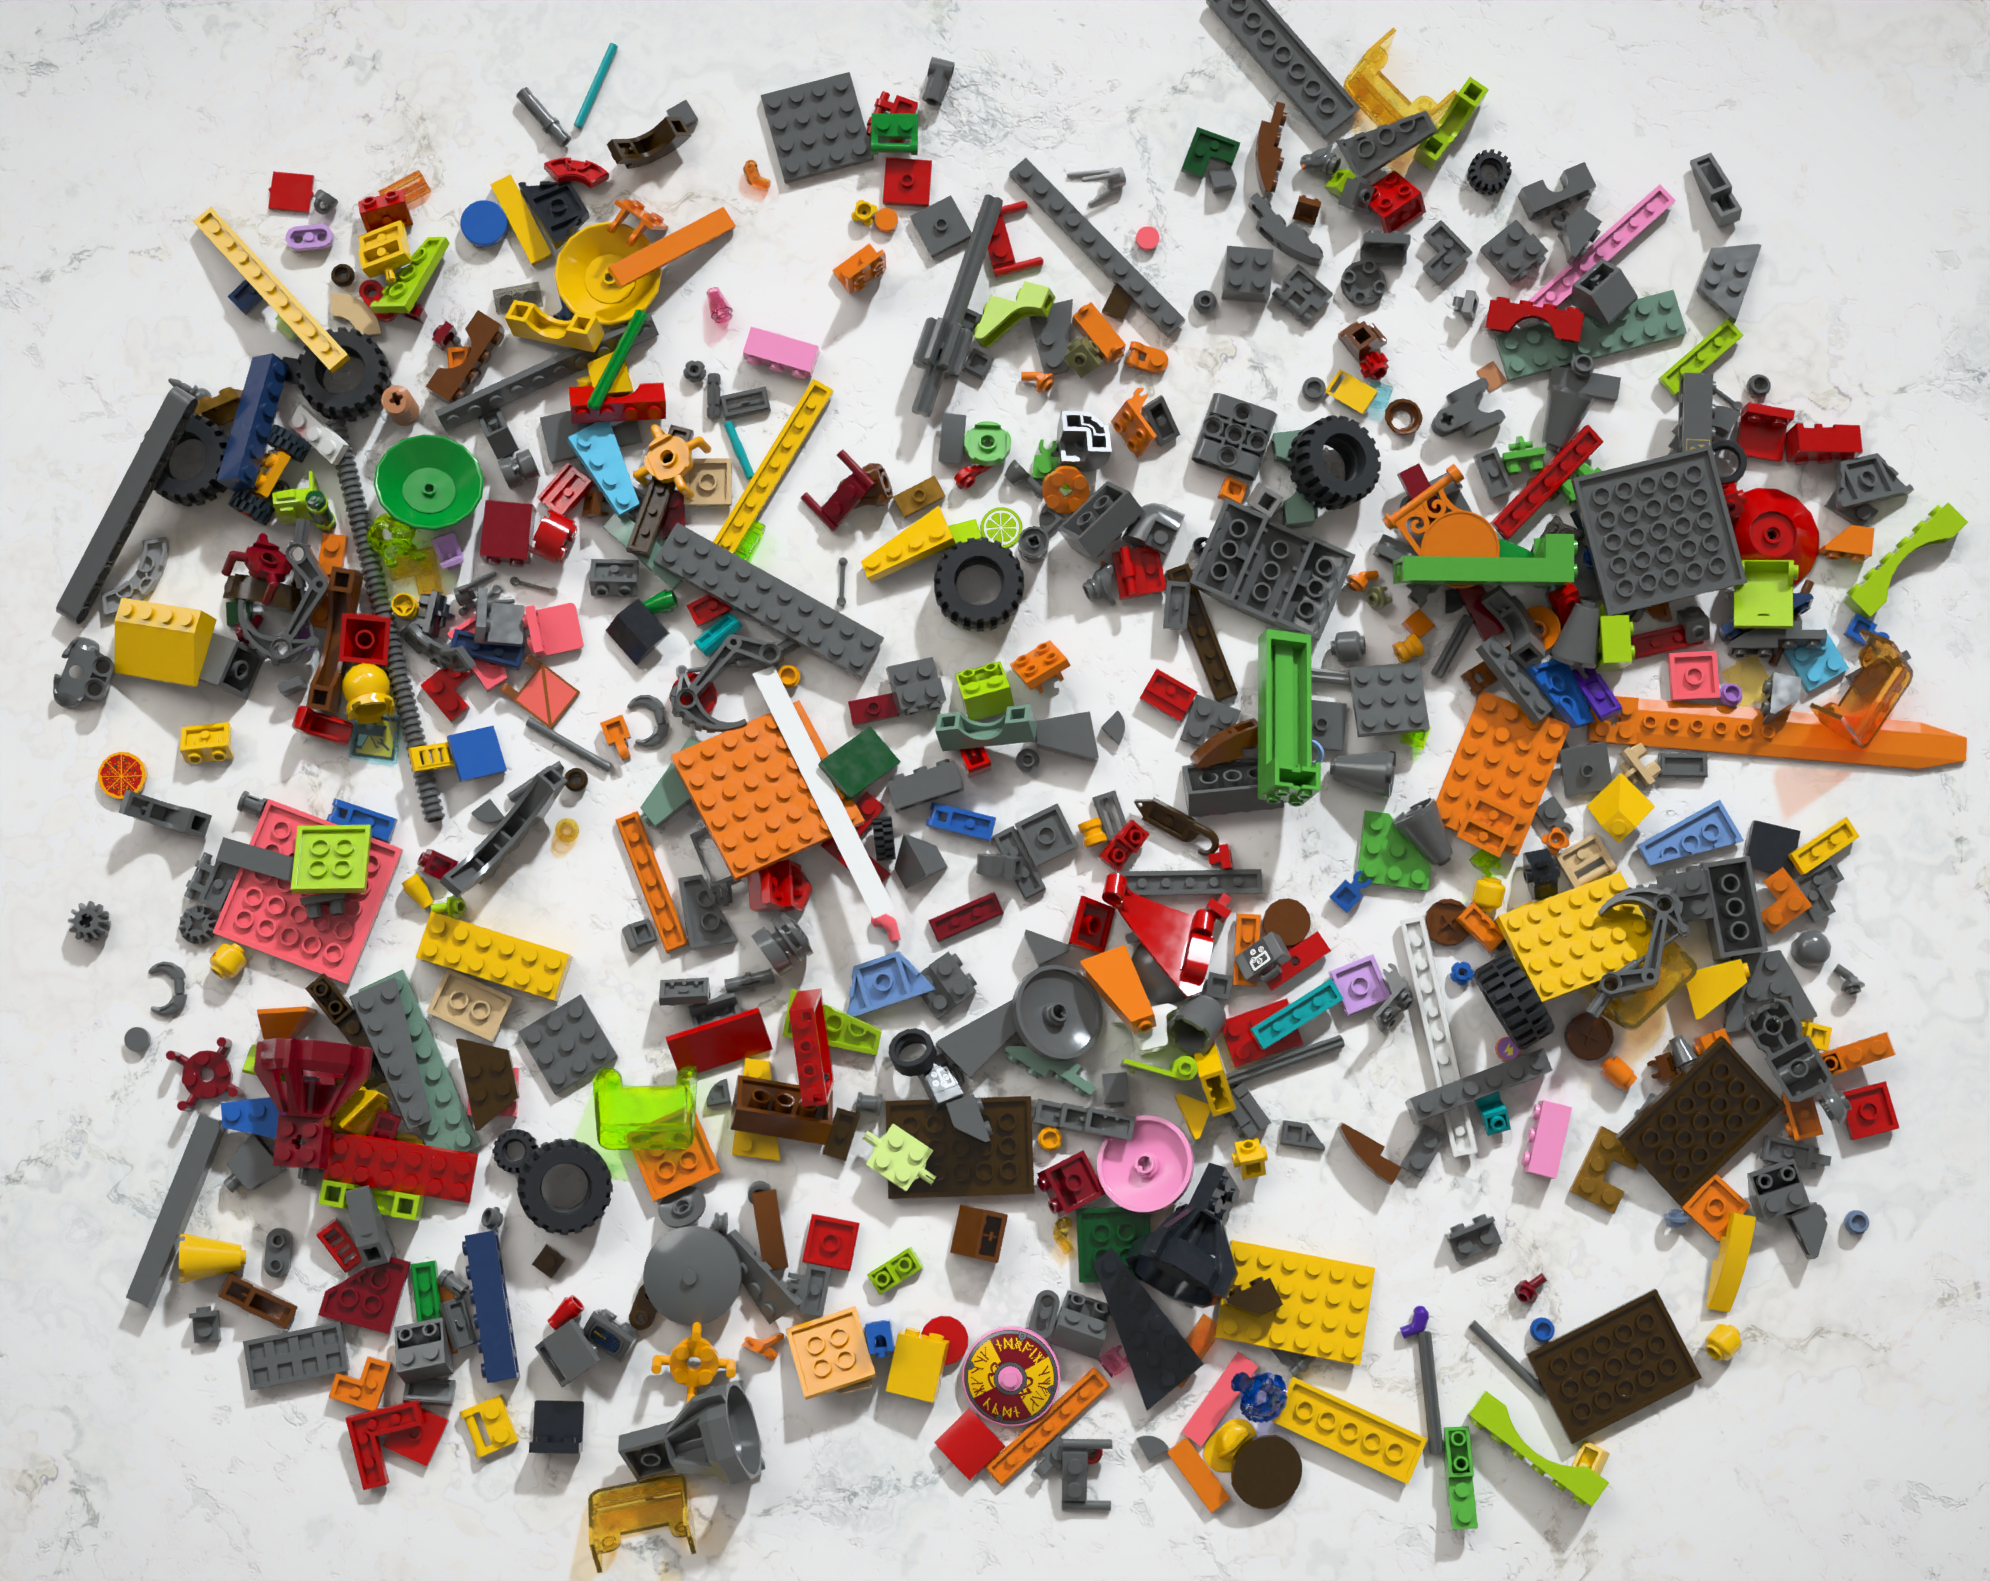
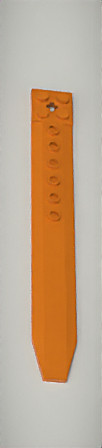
M1615 696L1622 706V713L1616 716L1619 722H1616L1615 726H1611L1610 721L1600 722L1589 705L1595 721L1588 725L1587 742L1593 743L1605 741L1607 744L1629 746L1642 743L1644 747L1916 770L1966 761L1967 737L1922 722L1788 711L1766 725L1762 724L1763 714H1760V709L1728 707Z

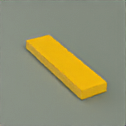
M511 174L490 184L531 265L534 266L552 257L553 255Z

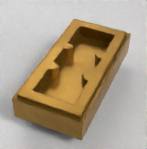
M935 475L893 496L904 519L946 498Z

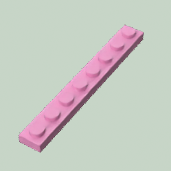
M1659 184L1590 245L1580 261L1575 259L1571 265L1569 264L1528 301L1534 302L1533 306L1543 307V304H1553L1558 307L1572 294V285L1601 259L1610 261L1671 207L1676 200Z

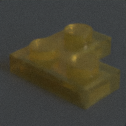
M433 546L386 556L392 581L415 576L419 597L421 594H431V590L440 592L439 594L444 593Z

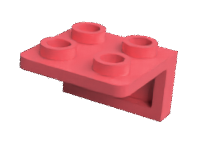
M574 603L539 610L534 605L525 607L526 614L522 615L525 629L529 628L531 637L527 638L530 652L534 651L538 658L583 648L584 643Z

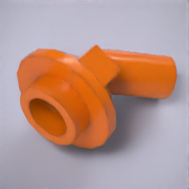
M1021 373L1022 381H1036V391L1038 393L1042 391L1047 392L1054 385V375L1052 373Z
M1377 570L1347 575V586L1356 593L1358 591L1364 592L1368 580H1377L1379 573Z

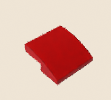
M970 1408L934 1442L969 1481H972L1006 1447Z

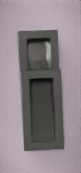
M1708 153L1690 160V166L1700 193L1718 228L1739 221L1742 208L1732 194V184L1713 154Z

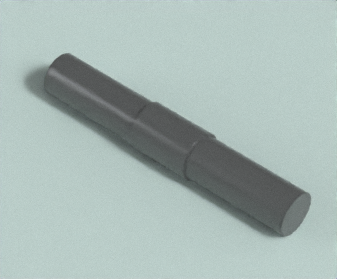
M560 761L551 765L557 772L564 769ZM535 776L507 794L511 802L523 795Z

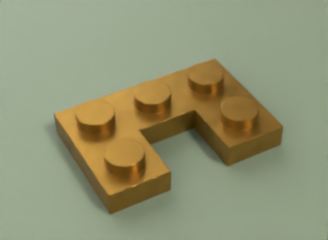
M1600 1126L1569 1191L1610 1213H1615L1624 1191L1603 1181L1613 1160L1632 1170L1636 1169L1639 1162L1615 1137L1617 1133Z

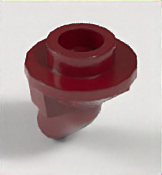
M256 614L251 623L257 630L264 621V617ZM238 622L236 623L238 628L234 629L239 642L244 641L248 645L249 641L245 640L242 627Z
M1541 1273L1529 1282L1527 1280L1520 1281L1515 1286V1294L1521 1302L1532 1304L1538 1297L1535 1289L1548 1280Z

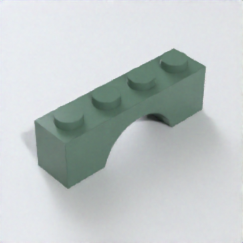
M1301 430L1273 433L1271 443L1274 462L1288 467L1287 462L1290 461L1288 451L1292 448L1291 442L1298 436ZM1297 490L1281 506L1284 526L1290 529L1313 526L1315 519L1318 518L1317 507L1313 505V502L1309 503L1304 499L1305 495L1303 493L1299 494Z
M1027 704L1007 707L1002 718L990 723L972 721L961 712L938 714L935 732L942 751L1033 742L1036 737L1037 723L1031 705Z

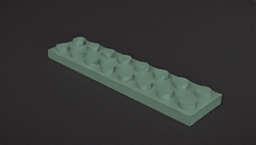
M1674 290L1637 299L1609 326L1584 313L1585 318L1580 344L1557 341L1554 331L1548 323L1496 335L1494 339L1507 382L1550 371L1552 365L1560 367L1570 366L1574 357L1581 354L1597 359L1685 336L1687 331Z
M402 969L359 989L358 991L361 992L394 977L397 981L432 1119L418 1126L426 1146L469 1152L482 1146L405 971Z

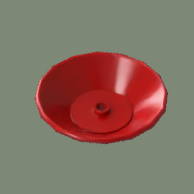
M1755 488L1744 492L1747 503L1743 504L1745 512L1738 518L1731 520L1741 560H1794V565L1799 567L1798 579H1793V586H1795L1811 571L1819 554V531L1812 513L1796 497L1779 489ZM1768 533L1774 535L1773 540L1768 538Z

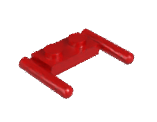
M1026 201L1005 205L1001 208L987 249L995 278L1036 268L1044 264L1042 257L1015 263L1003 216L1026 210L1028 208Z

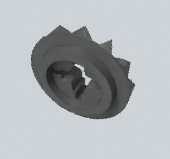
M194 906L186 909L185 913L180 917L178 928L182 937L188 942L204 944L215 936L213 930L218 919L211 909L205 906ZM192 918L199 921L204 920L201 924L204 932L199 929L191 930L195 925Z

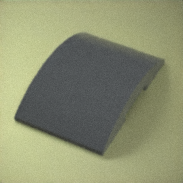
M1225 498L1189 584L1217 601L1248 616L1288 632L1311 635V639L1319 641L1356 555L1317 537H1308L1270 520L1269 516Z

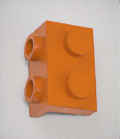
M1785 1093L1781 1094L1782 1099L1780 1100L1786 1105L1781 1110V1113H1786L1789 1123H1785L1788 1138L1793 1137L1796 1142L1823 1135L1813 1096L1800 1102H1789Z

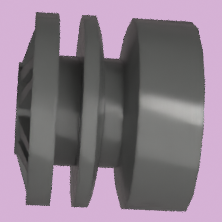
M785 912L780 915L785 923L783 927H780L775 919L772 920L776 932L771 934L763 927L751 935L780 977L793 968L789 959L790 956L794 955L800 962L804 960L798 952L801 948L804 949L808 956L814 953L805 933L797 922L787 916Z

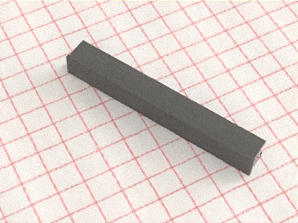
M199 1114L126 1298L144 1304L145 1307H155L180 1245V1234H184L225 1133L226 1128L222 1127V1120L206 1114Z

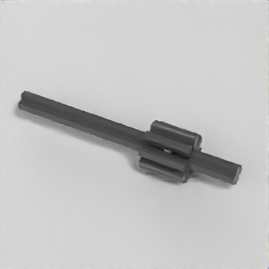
M990 194L984 196L943 318L938 317L936 320L933 317H929L923 326L913 356V364L917 368L924 369V374L912 406V412L927 418L931 416L943 379H948V377L954 380L960 378L973 340V333L969 329L961 328L1003 205V200L999 197H993Z

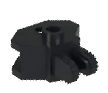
M1548 848L1523 853V875L1532 900L1557 895L1560 869L1557 863L1554 864V859L1551 857Z

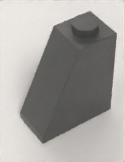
M1090 711L1036 721V737L1033 742H1036L1037 748L1091 762L1098 761L1099 756Z

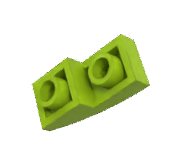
M909 1247L868 1273L867 1276L878 1294L881 1295L924 1266L912 1247Z

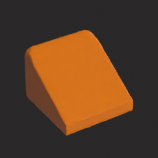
M1420 608L1402 623L1405 629L1410 634L1414 633L1419 640L1435 626Z

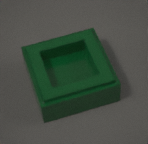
M238 601L226 602L228 627L237 626L236 623L239 622ZM246 602V613L250 622H252V603Z

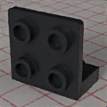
M536 1400L534 1403L533 1441L529 1442V1453H581L583 1451L584 1402Z

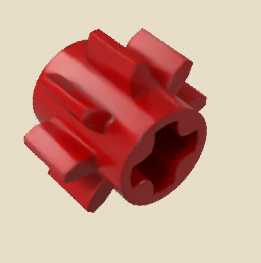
M1377 351L1368 352L1362 357L1361 363H1359L1362 368L1360 372L1365 379L1370 377L1371 380H1379L1386 375L1389 368L1387 364L1389 360L1384 353L1379 355Z

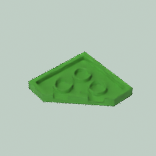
M1365 810L1357 870H1361L1362 873L1359 875L1358 881L1364 883L1370 878V884L1427 892L1431 866L1393 824L1394 819L1389 813Z

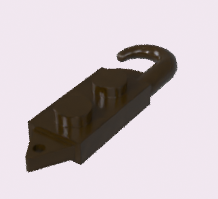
M1155 797L1153 799H1135L1134 804L1142 814V820L1182 842H1191L1199 834L1208 838L1212 843L1211 848L1208 850H1198V853L1203 856H1208V854L1215 853L1218 850L1219 838L1217 834L1196 822V819L1189 817Z

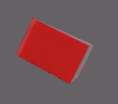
M984 747L959 750L969 778L991 771L992 765Z

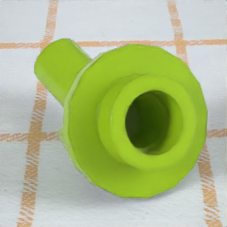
M455 895L447 897L446 903L430 904L432 912H448V917L454 919L461 918L466 908L463 898L461 896L457 898Z

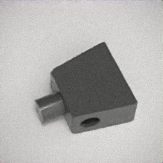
M252 1134L227 1162L226 1165L233 1174L223 1183L232 1193L242 1185L247 1190L253 1191L285 1172L287 1168L273 1166V1151L259 1135Z

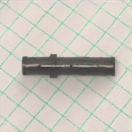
M528 87L522 88L517 93V99L523 103L526 109L541 124L542 130L549 134L559 147H565L571 141V137L560 126L559 120L550 115Z

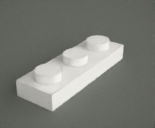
M299 404L288 423L331 464L339 465L350 446L305 405Z

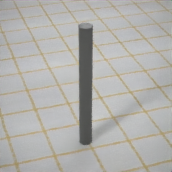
M530 717L525 724L527 727L602 770L608 772L611 769L612 764L533 718Z
M1476 1320L1469 1324L1468 1327L1539 1396L1545 1392L1541 1384Z

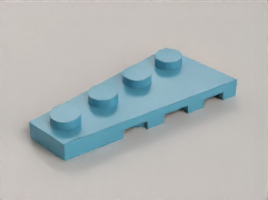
M610 422L594 423L568 437L567 442L617 517L619 518L639 506V501Z

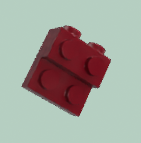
M1084 1150L1037 1173L1039 1177L1037 1179L1038 1187L1042 1192L1046 1191L1050 1199L1048 1201L1049 1209L1053 1214L1057 1213L1058 1217L1066 1215L1106 1194Z

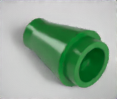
M665 589L643 602L653 614L673 612L675 608H678V601L672 589L668 591Z

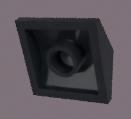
M639 598L617 614L605 630L635 665H638L670 634Z

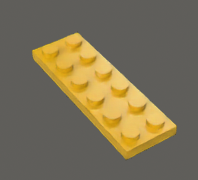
M1291 1376L1272 1422L1405 1484H1409L1427 1442V1438L1293 1376Z

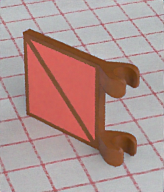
M528 653L524 657V661L536 670L519 693L507 683H504L500 690L540 722L552 729L580 691L544 665L531 653Z

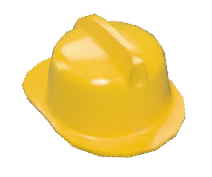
M1239 1418L1231 1419L1223 1424L1205 1444L1204 1458L1208 1466L1218 1472L1231 1471L1232 1459L1240 1446L1250 1438L1257 1437L1252 1424Z

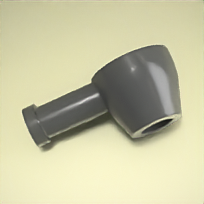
M1014 459L1008 466L1004 476L1014 486L1024 482L1038 498L1042 494V487Z

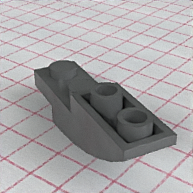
M1258 193L1250 198L1248 207L1259 218L1256 230L1268 242L1288 256L1306 264L1318 267L1322 263L1324 258L1322 249L1318 244H1313L1310 241L1308 233L1302 226L1298 227L1293 222L1286 227L1284 218L1280 214H1275L1267 198L1261 197Z
M1793 621V629L1757 628L1729 642L1728 655H1733L1735 658H1745L1748 655L1770 658L1772 655L1777 654L1778 646H1782L1784 649H1794L1797 646L1819 649L1821 646L1826 645L1827 630H1802V621Z

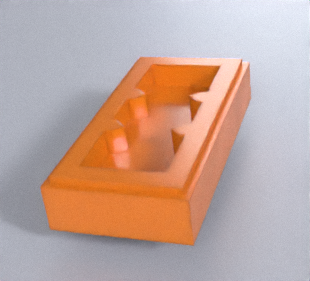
M1474 902L1470 903L1455 919L1488 953H1492L1505 939L1500 928Z

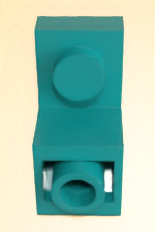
M1499 1092L1475 1100L1487 1136L1511 1130L1507 1108L1501 1101Z

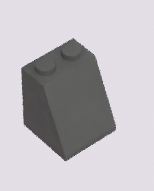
M213 633L199 681L247 700L264 660L258 657V652L252 651L250 647L236 640Z

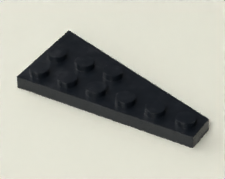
M1111 1247L1092 1263L1146 1410H1149L1203 1366L1204 1363Z

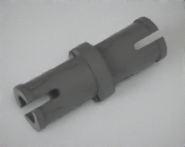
M772 968L756 973L745 972L743 976L724 979L727 994L746 989L753 991L755 987L774 984L775 979Z

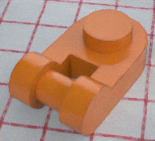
M1131 341L1129 347L1131 352L1126 357V366L1152 374H1160L1166 370L1169 359L1164 351L1145 346L1140 342ZM1139 354L1146 355L1145 362L1138 359Z

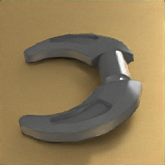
M640 695L633 698L627 705V708L631 709L638 705L646 706L652 712L654 711L658 726H655L651 736L643 740L637 739L635 743L643 747H653L661 743L667 736L669 723H666L662 710L665 707L658 698L651 695Z
M157 963L148 972L150 974L158 971L167 973L171 980H174L176 995L172 996L169 1003L165 1006H152L151 1010L159 1015H171L177 1013L186 1003L188 994H185L183 980L186 978L184 970L175 963Z

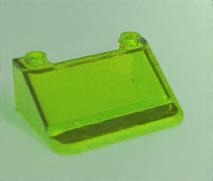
M696 1066L680 1069L676 1076V1085L623 1086L622 1076L614 1068H601L594 1077L593 1094L597 1141L602 1148L607 1150L685 1149L692 1144L695 1133L697 1095Z

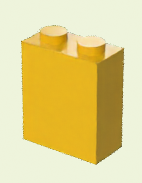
M906 1327V1330H901L896 1340L886 1391L934 1403L938 1398L950 1341L943 1340L944 1336L940 1334L930 1333L929 1336L920 1334V1330Z

